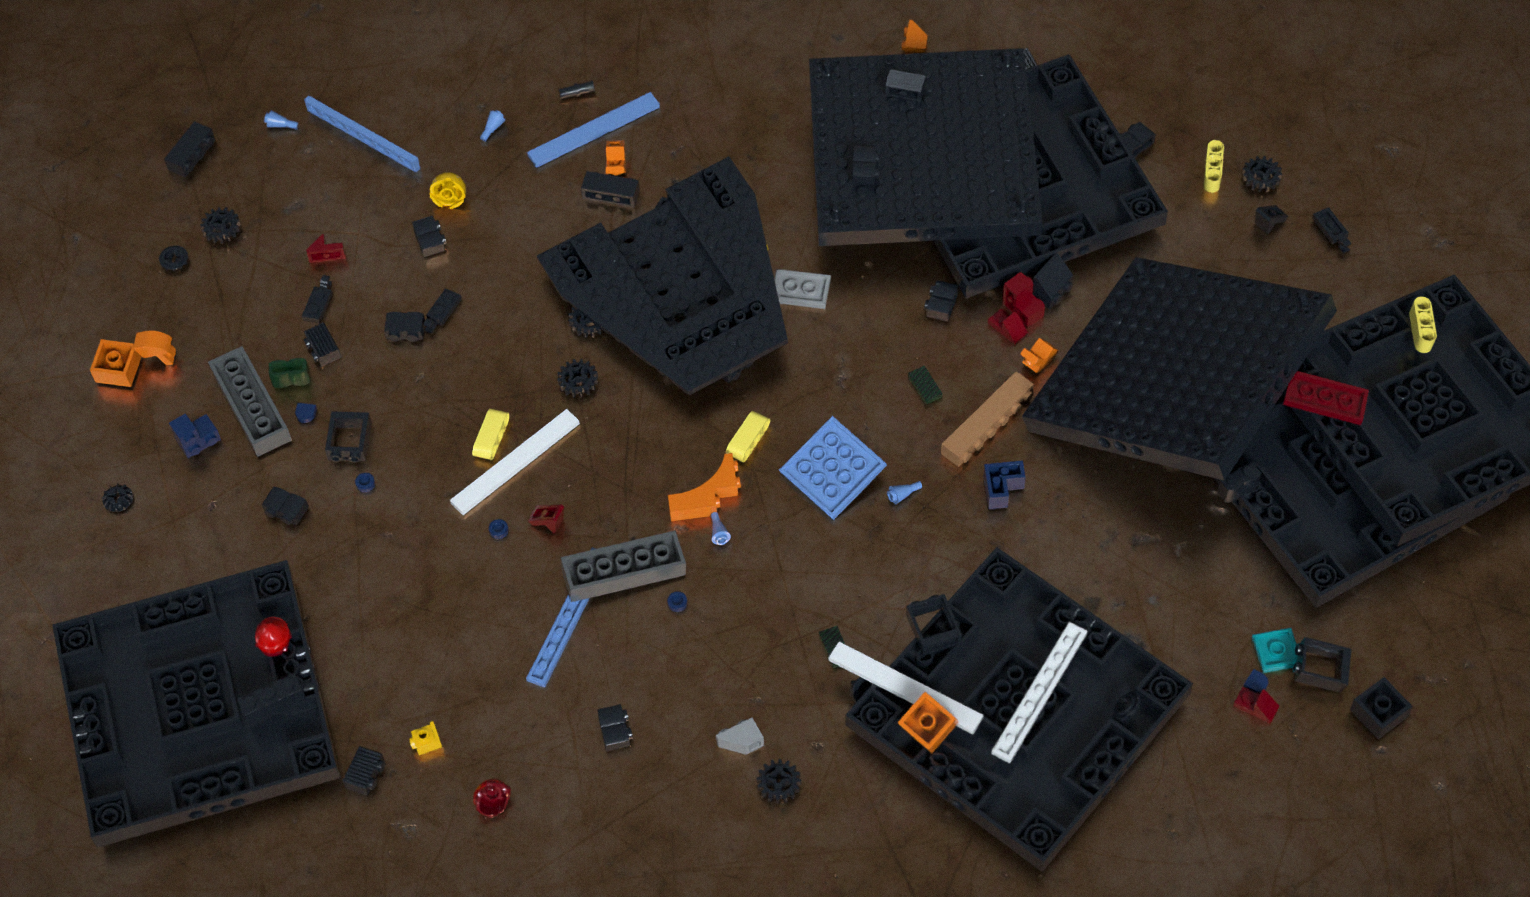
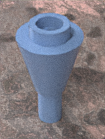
M272 110L270 113H266L264 123H267V127H289L293 129L298 127V122L287 120V118Z
M497 110L490 111L485 130L480 136L481 140L486 141L490 134L505 122L504 115Z
M918 481L910 485L889 486L887 492L888 499L894 504H898L913 491L921 489L922 484Z
M713 512L711 513L713 522L712 542L723 545L730 540L731 535L720 521L718 513Z

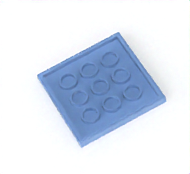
M832 416L779 471L834 520L887 464Z

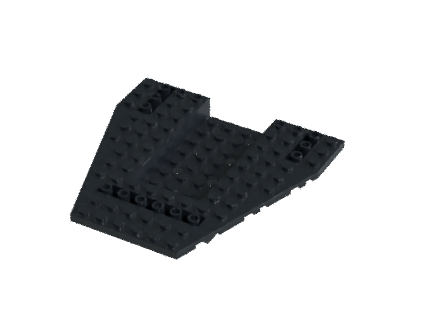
M729 156L666 188L668 202L624 225L607 232L600 222L536 256L565 302H569L574 309L586 315L590 321L607 334L615 337V340L627 346L632 353L651 367L653 366L661 375H665L673 384L688 395L699 391L788 343L756 195ZM662 220L666 221V224L662 227L656 225ZM629 238L634 239L632 243H625ZM678 247L683 248L679 253L674 252V249ZM645 264L651 265L648 269H642V266ZM695 273L700 274L696 279L691 278ZM662 290L668 291L664 296L659 295V292ZM711 300H717V301H718V302H717L716 304H714V305H709V304H708V302L711 301ZM678 317L685 318V320L681 322L676 321Z

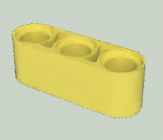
M1212 140L1208 143L1205 159L1203 186L1206 191L1211 193L1219 190L1222 178L1224 144L1218 140Z
M1421 296L1414 300L1409 316L1416 350L1421 353H1428L1433 347L1437 333L1432 304L1428 298Z
M492 408L488 410L473 446V456L488 460L494 459L508 425L509 412Z
M751 411L730 441L726 454L732 453L733 458L745 462L770 424V418Z

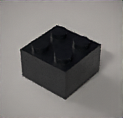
M1383 677L1353 700L1350 710L1377 739H1380L1408 718L1413 706Z

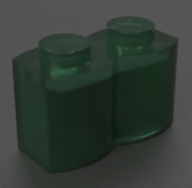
M294 358L289 361L275 360L269 363V377L273 387L284 388L290 385L303 386L310 383V369L307 360L304 358Z

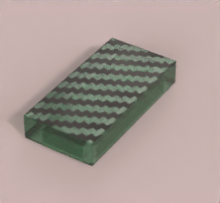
M925 366L908 373L910 381L925 404L943 397V393Z
M838 626L819 632V637L828 658L838 642L845 644ZM831 662L833 668L839 667Z

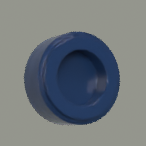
M361 473L356 477L355 484L360 492H369L375 487V480L372 474Z
M496 519L489 524V533L493 538L502 539L507 536L509 528L506 521Z
M676 591L668 596L667 602L670 610L681 612L687 607V597L684 593Z

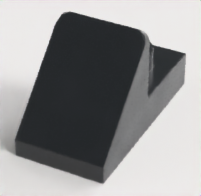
M1276 205L1258 207L1255 213V224L1266 234H1269L1276 223L1285 222L1289 216Z

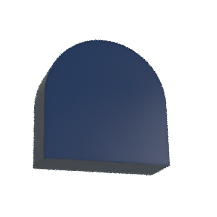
M297 403L295 410L297 420L301 423L311 422L315 417L317 406L314 404Z
M1253 669L1243 687L1255 693H1261L1263 689L1266 690L1268 679L1263 673Z

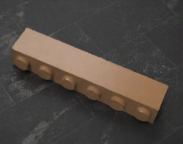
M1016 371L942 443L941 454L958 467L963 462H968L972 453L975 450H980L984 442L988 438H992L1000 426H1004L1008 422L1009 417L1013 413L1016 414L1025 401L1028 402L1033 397L1034 384Z

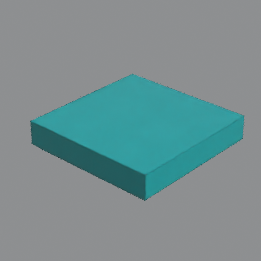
M1292 628L1252 635V641L1263 673L1293 668L1297 660V655H1295L1297 643Z

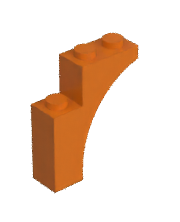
M732 453L724 455L718 471L701 486L687 492L668 495L671 521L711 516V513L717 512V508H720L719 498L738 496L737 488H741L740 476L736 477L735 472H738L737 460H733Z

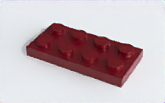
M1297 371L1287 386L1283 405L1361 425L1369 390Z

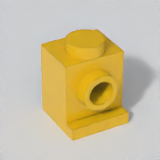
M434 722L411 731L412 737L409 738L412 749L417 748L419 755L442 747Z

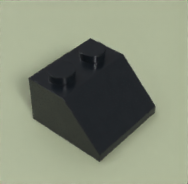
M1055 253L1034 276L1033 295L1037 299H1041L1048 309H1051L1054 304L1057 305L1064 293H1068L1073 287V274L1059 254Z

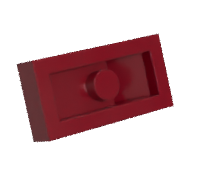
M324 234L306 250L309 263L346 259L343 242L327 244Z
M1000 308L988 319V324L1014 345L1028 334L1027 329L1015 311L1009 315Z
M562 504L538 505L532 512L528 522L532 526L545 525L555 534L564 518V506Z
M1245 687L1241 688L1233 705L1270 724L1279 709L1277 702L1266 690L1263 689L1261 694H1258Z

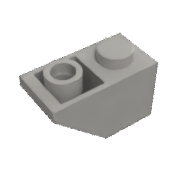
M753 718L741 720L736 726L730 729L725 728L716 735L718 747L745 755L764 746V737Z

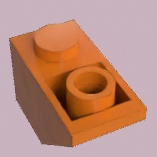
M909 20L908 27L904 29L906 40L902 41L901 51H904V54L926 53L928 35L913 20Z

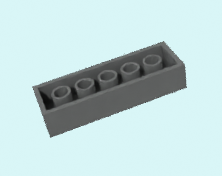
M243 346L208 362L215 380L257 457L292 441L286 424Z
M671 531L561 557V570L570 600L575 602L686 575V561L676 531Z

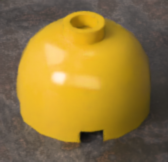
M441 173L432 181L429 193L430 198L436 205L442 208L443 205L450 206L449 209L459 207L466 195L465 183L455 173Z

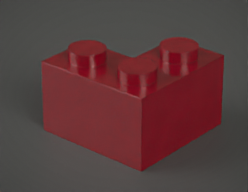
M1020 272L1004 283L1002 305L1011 313L1015 311L1026 328L1044 317L1045 305L1041 299H1037L1033 295V281L1030 277Z

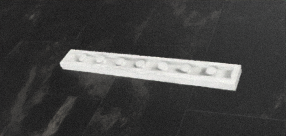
M566 409L450 500L451 504L462 515L466 514L580 424L579 420Z
M1071 622L1067 624L992 750L993 755L1008 763L1012 761L1087 635V630Z
M838 642L829 656L830 662L912 704L924 692L928 693L958 720L957 727L971 734H974L983 719L982 714L841 642Z

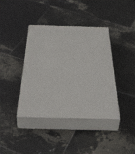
M776 269L774 280L780 304L820 309L826 308L831 275Z

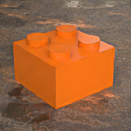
M101 339L90 368L94 381L96 383L131 387L142 357L133 349L134 343Z
M926 692L921 695L898 722L907 733L931 754L959 723L950 712Z

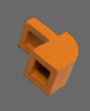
M625 140L607 141L606 174L620 175L626 173Z
M159 331L136 333L133 349L143 358L157 356L165 365H173L176 355V348L171 344V336Z
M1038 338L1031 350L1024 348L1020 353L1025 357L1022 363L1035 373H1040L1051 363L1059 350L1046 340Z

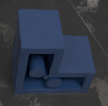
M185 413L169 422L174 437L187 458L199 454L200 451L213 446L221 440L217 428L207 414L191 422Z
M1023 460L984 464L983 478L988 509L1008 508V490L1025 488L1026 476Z

